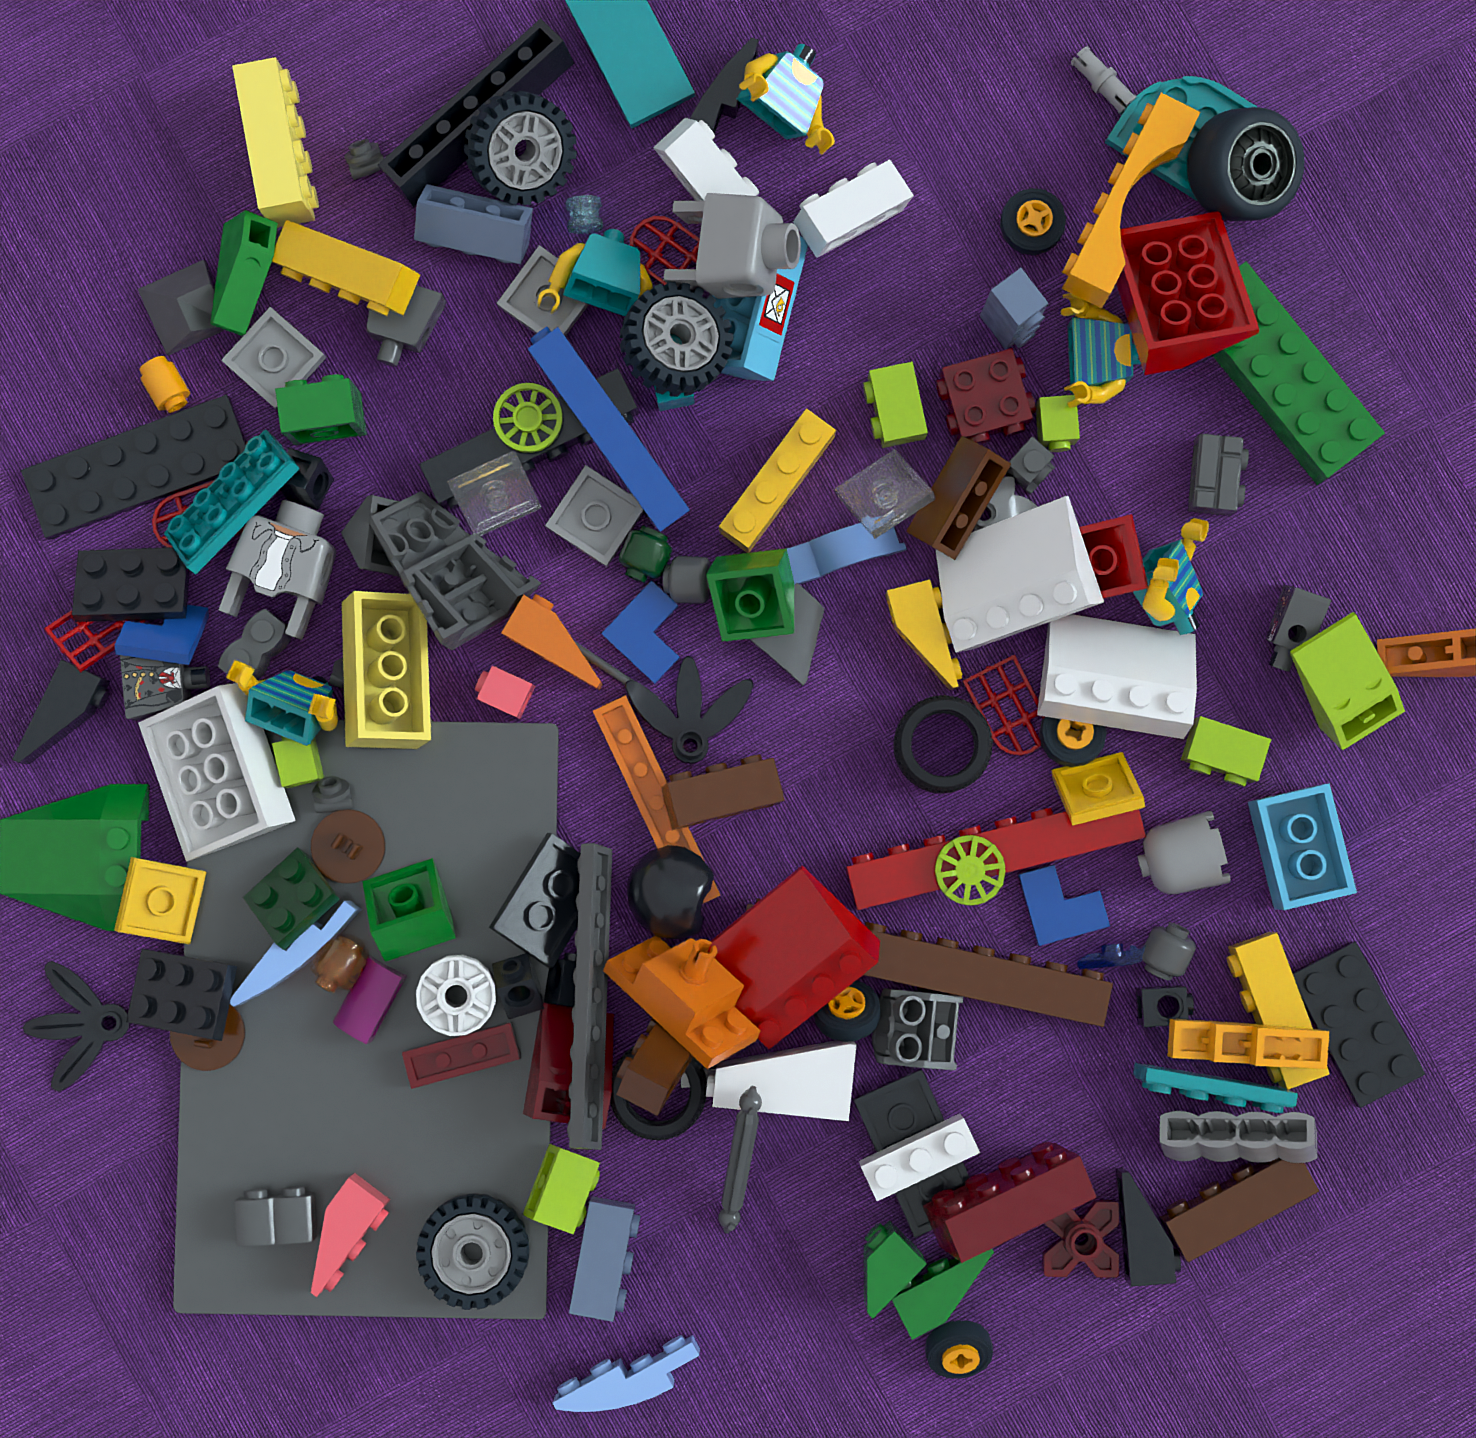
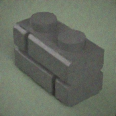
M1199 434L1194 439L1187 511L1231 516L1237 512V507L1243 506L1245 485H1239L1241 471H1246L1249 459L1248 449H1243V438Z

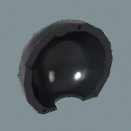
M667 845L651 850L634 865L627 881L629 909L639 924L657 937L681 939L696 935L702 929L704 917L701 916V908L707 893L711 890L714 878L713 872L701 856L685 847Z

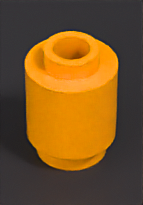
M158 356L140 367L139 371L142 374L140 380L159 411L167 410L168 413H173L188 403L186 399L189 397L190 391L173 362L168 361L165 356Z

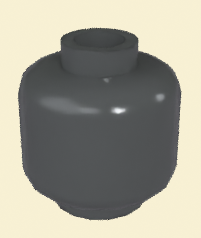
M700 556L675 557L671 564H667L664 568V592L669 593L671 599L676 603H706L711 595L706 576L711 567L709 559Z
M1169 922L1167 927H1153L1141 951V959L1146 964L1144 968L1149 973L1165 980H1172L1173 977L1183 976L1196 949L1195 943L1188 937L1189 930L1172 922Z

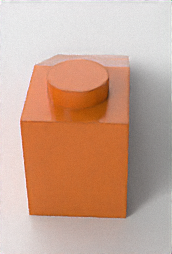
M537 594L532 599L523 595L501 633L508 639L600 691L603 685L557 614L551 611L554 604Z
M1476 628L1377 639V653L1391 677L1476 676Z

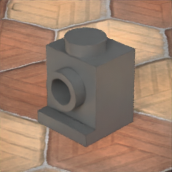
M1032 436L1010 460L1011 466L1006 474L1009 477H1014L1015 482L1031 495L1055 468L1050 463L1054 455Z

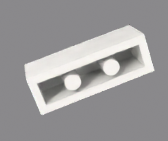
M684 118L653 147L695 201H705L707 193L757 196L759 194L757 187L747 177L741 178L734 169L737 166V162L725 149L719 150L712 141L715 135L702 120L697 122L696 120Z
M891 160L879 166L875 162L864 167L855 179L848 181L847 178L841 179L829 188V193L821 197L818 194H814L799 205L801 210L793 223L816 258L904 210L914 195Z
M957 1114L860 1160L859 1163L876 1201H879L980 1152L965 1119L961 1114Z

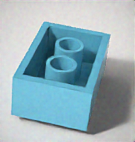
M1330 783L1248 802L1275 910H1287L1357 893Z

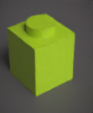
M1074 395L1040 397L1035 404L1038 442L1044 447H1048L1049 452L1071 450L1070 445H1075L1080 439L1077 406L1070 408L1067 405L1068 402L1075 399Z
M281 736L282 741L272 743L282 787L292 788L317 782L324 778L315 738L307 746L284 736Z

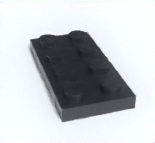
M1351 941L1292 972L1305 1009L1315 1029L1329 1031L1328 1053L1356 1107L1362 1108L1426 1074L1356 941Z
M921 1068L853 1098L877 1152L945 1121ZM963 1161L895 1193L914 1237L932 1230L923 1205L931 1202L932 1197L938 1192L947 1189L954 1191L966 1185L965 1181L970 1177Z

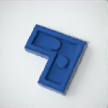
M651 580L601 634L654 684L680 659L654 633L678 608V605Z
M187 605L186 618L165 619L162 626L125 621L115 643L116 655L189 665L209 619L208 607Z
M1055 865L1017 874L1037 946L1110 927L1099 890L1064 900Z

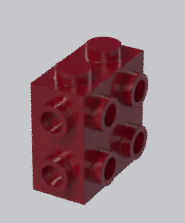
M1013 348L942 367L939 373L940 379L935 380L940 401L946 400L950 414L945 415L950 436L956 435L958 441L961 436H964L981 445L991 440L990 435L1001 432L1004 433L1005 437L1020 434L1026 431L1025 426L1029 425L1033 419L1032 414L1036 413L1032 393H1025L1022 379L1026 378L1021 357L1015 358Z

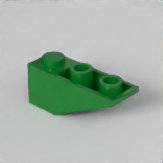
M245 210L223 224L211 325L241 336L246 334L274 256L277 222Z
M993 1249L963 1263L956 1258L950 1261L947 1258L939 1259L927 1267V1273L916 1279L913 1278L892 1299L912 1340L946 1323L994 1253Z

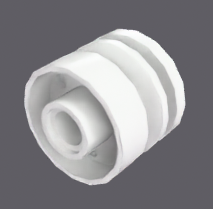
M463 954L447 955L435 961L421 976L416 990L417 1008L423 1020L435 1031L449 1036L467 1035L481 1028L491 1016L496 1002L495 981L489 969L478 959ZM452 985H460L466 990L467 999L461 1004L451 1003L447 998V989Z

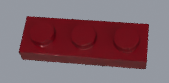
M512 1022L402 1052L411 1089L521 1059Z

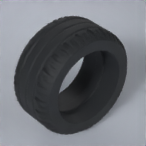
M947 695L929 697L911 707L901 718L896 728L893 742L894 756L903 775L918 788L932 793L956 792L974 783L987 768L993 747L990 727L981 712L966 700ZM946 713L954 715L961 719L972 733L974 740L972 757L969 763L956 774L949 776L933 775L921 768L913 756L911 741L914 730L923 719L933 714Z
M633 1046L622 1055L612 1071L610 1105L615 1117L624 1128L644 1139L666 1140L681 1135L694 1125L700 1117L706 1102L707 1081L702 1065L693 1057L685 1070L689 1080L690 1095L684 1109L675 1117L665 1121L648 1120L636 1113L628 1100L616 1095L622 1079L617 1077L618 1071L627 1056L632 1059L634 1058V1055L631 1054Z

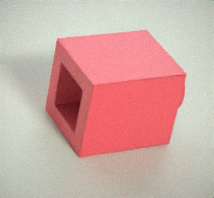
M492 666L489 672H482L475 691L479 692L477 700L521 719L536 686Z

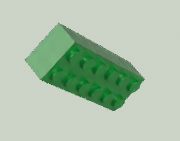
M1247 261L1239 266V270L1259 326V334L1214 353L1212 356L1318 485L1380 438L1385 432Z

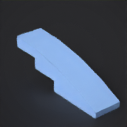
M351 900L344 901L324 927L316 921L285 950L274 942L231 997L230 1004L233 1007L242 1005L276 987L305 967L343 932L362 909Z

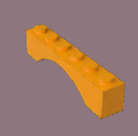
M1160 93L1155 105L1147 103L1137 122L1143 126L1140 134L1132 132L1122 152L1129 155L1125 164L1117 162L1108 180V183L1114 185L1110 194L1102 192L1092 211L1099 215L1095 224L1086 223L1077 241L1083 247L1079 255L1071 253L1062 271L1063 274L1068 276L1062 287L1063 290L1100 308L1103 307L1126 263L1121 247L1120 221L1122 207L1128 192L1144 175L1156 167L1177 158L1201 112L1163 93Z

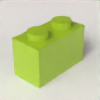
M913 362L869 370L868 382H863V391L866 403H873L876 417L870 418L874 439H881L882 448L924 440L928 431Z
M1200 716L1194 718L1181 760L1190 763L1189 769L1194 772L1210 775L1213 770L1225 774L1224 781L1245 787L1247 782L1259 781L1271 739Z
M549 1144L523 1215L534 1221L574 1235L576 1227H579L584 1221L586 1215L585 1202L588 1194L595 1189L598 1183L600 1162Z

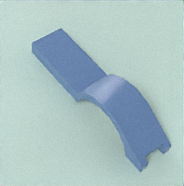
M896 515L848 526L809 542L788 548L787 552L794 585L796 583L800 585L821 578L833 571L862 561L905 551V543H899L893 524L897 523Z

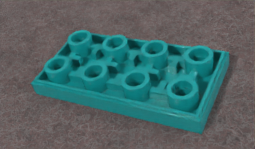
M565 0L574 21L631 129L695 97V92L647 0Z
M265 429L259 436H254L247 442L245 450L233 462L227 463L221 469L219 477L208 488L202 489L196 494L193 503L181 515L175 516L170 521L164 535L185 566L194 574H197L300 468L277 439Z
M1136 1062L1134 1065L1133 1075L1135 1078L1143 1081V1088H1148L1149 1091L1171 1094L1172 1087L1179 1088V1094H1183L1185 1097L1208 1101L1209 1094L1216 1095L1215 1100L1241 1107H1246V1101L1249 1100L1253 1101L1252 1106L1275 1113H1283L1284 1107L1293 1108L1294 1106L1296 1107L1298 1093L1282 1087Z

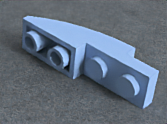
M680 1335L663 1345L664 1351L651 1358L650 1354H645L630 1364L631 1370L627 1371L621 1358L611 1363L610 1359L603 1360L590 1369L591 1375L581 1381L574 1377L557 1387L559 1393L555 1395L553 1405L556 1410L596 1412L617 1409L653 1398L674 1387L675 1379L671 1371L698 1357L700 1347L693 1335L686 1339Z

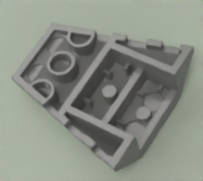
M422 491L372 515L368 520L387 558L423 613L440 644L450 650H454L499 624L515 610L523 595L529 597L541 585V582L533 576L527 579L514 569L516 563L504 555L500 558L486 548L484 545L487 541L477 533L470 535L458 526L459 519Z

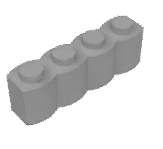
M1172 1111L1160 1116V1144L1166 1157L1176 1161H1191L1202 1156L1217 1162L1232 1161L1239 1157L1251 1162H1269L1280 1158L1287 1162L1305 1163L1317 1159L1315 1119L1305 1113L1289 1112L1274 1117L1263 1112H1248L1236 1117L1230 1113L1220 1111L1207 1112L1200 1116L1185 1111Z

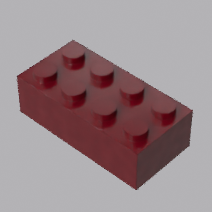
M1044 1142L1031 1149L1032 1153L1021 1159L1010 1158L1001 1162L998 1165L999 1169L988 1175L981 1173L968 1178L965 1181L966 1185L954 1191L947 1189L938 1192L932 1197L931 1202L923 1205V1208L939 1246L963 1263L1097 1198L1081 1157L1056 1143Z

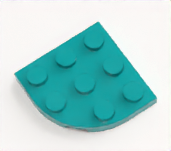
M1183 76L1182 79H1173L1165 82L1159 81L1136 96L1137 98L1129 104L1109 134L1105 144L1128 157L1129 155L1122 152L1132 132L1140 134L1143 126L1137 122L1147 103L1155 105L1160 93L1201 112L1177 158L1150 171L1197 201L1191 190L1187 173L1188 154L1196 134L1208 120L1221 112L1257 106L1227 87L1210 79Z

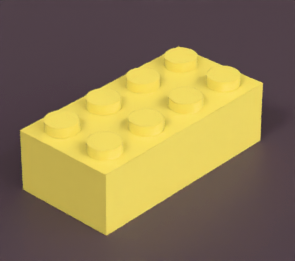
M276 57L232 65L258 209L265 218L277 222V228L283 227L286 220L297 224L315 221L313 209L319 208L316 189L310 185L307 173H312V164L309 153L304 151L301 138H306V131L302 116H298L294 105L295 103H300L295 81H291L289 70L282 69Z
M353 591L342 601L346 747L418 749L431 740L427 620L410 594Z

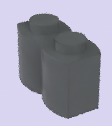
M266 609L259 611L247 622L242 638L234 641L225 649L219 660L218 667L228 674L233 661L237 660L254 668L255 670L252 675L259 680L267 671L270 659L281 653L289 644L292 637L285 634L288 625Z
M304 1186L282 1188V1194L267 1195V1189L265 1188L249 1189L244 1191V1197H239L235 1200L237 1246L313 1242L317 1238L315 1193L305 1192Z

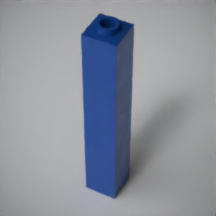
M547 326L530 339L533 345L528 348V352L657 530L661 532L690 511L561 330L557 327L551 331Z

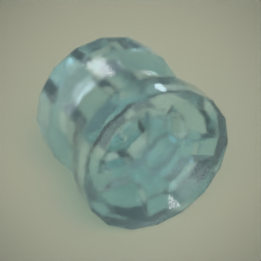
M581 195L568 198L565 201L566 210L570 213V219L567 222L568 232L589 234L603 229V219L599 217V210L602 207L600 197Z

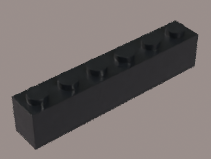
M540 18L378 164L391 185L415 207L426 184L438 186L468 159V155L464 153V145L468 144V139L465 138L466 130H471L473 124L470 123L473 115L478 116L480 114L478 108L483 103L488 105L491 103L490 98L496 95L503 96L504 92L525 91L540 95L574 64L564 40Z
M617 368L596 378V380L626 422L631 425L635 421L633 417L639 415V412ZM559 396L557 400L563 413L562 428L558 438L541 451L532 453L516 451L508 447L500 439L495 428L419 465L438 504L443 508L449 506L450 510L467 504L470 501L469 496L481 490L483 494L490 493L503 485L502 480L514 474L516 478L528 475L536 469L535 464L547 458L549 462L559 460L569 453L568 448L578 443H581L582 446H587L594 443V441L562 397ZM553 403L544 409L542 414H556ZM543 420L542 424L554 430L557 420ZM514 423L500 425L504 435L515 426ZM541 429L537 430L541 442L550 436ZM519 430L509 440L519 444L522 432ZM528 433L525 446L536 445L532 433Z

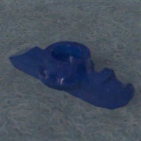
M1123 943L1101 945V953L1087 954L1077 962L1079 969L1133 965L1143 960L1142 956L1146 945L1141 949L1137 948L1136 945H1130V950H1124Z

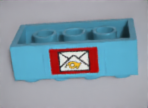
M800 236L801 251L797 266L794 269H777L776 285L771 295L725 299L715 298L714 307H723L726 312L723 320H730L732 327L728 333H733V342L730 345L733 349L726 366L721 372L722 374L746 380L774 381L808 247L803 237Z

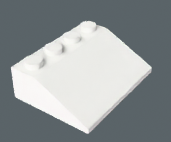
M1069 496L971 532L956 560L936 550L944 619L955 652L972 650L1104 603Z
M1074 614L1048 622L1037 715L1184 739L1194 723L1197 693L1195 634L1180 635L1178 631Z
M238 683L216 686L138 723L186 862L296 821L285 789L281 786L278 769L264 729L245 721L248 696L239 688Z

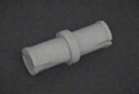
M1088 46L1084 47L1077 53L1079 58L1074 57L1071 64L1092 84L1091 89L1096 94L1101 93L1118 110L1120 115L1123 114L1129 103L1137 98L1136 95H1133L1116 77L1117 72L1112 67L1107 68L1092 53Z

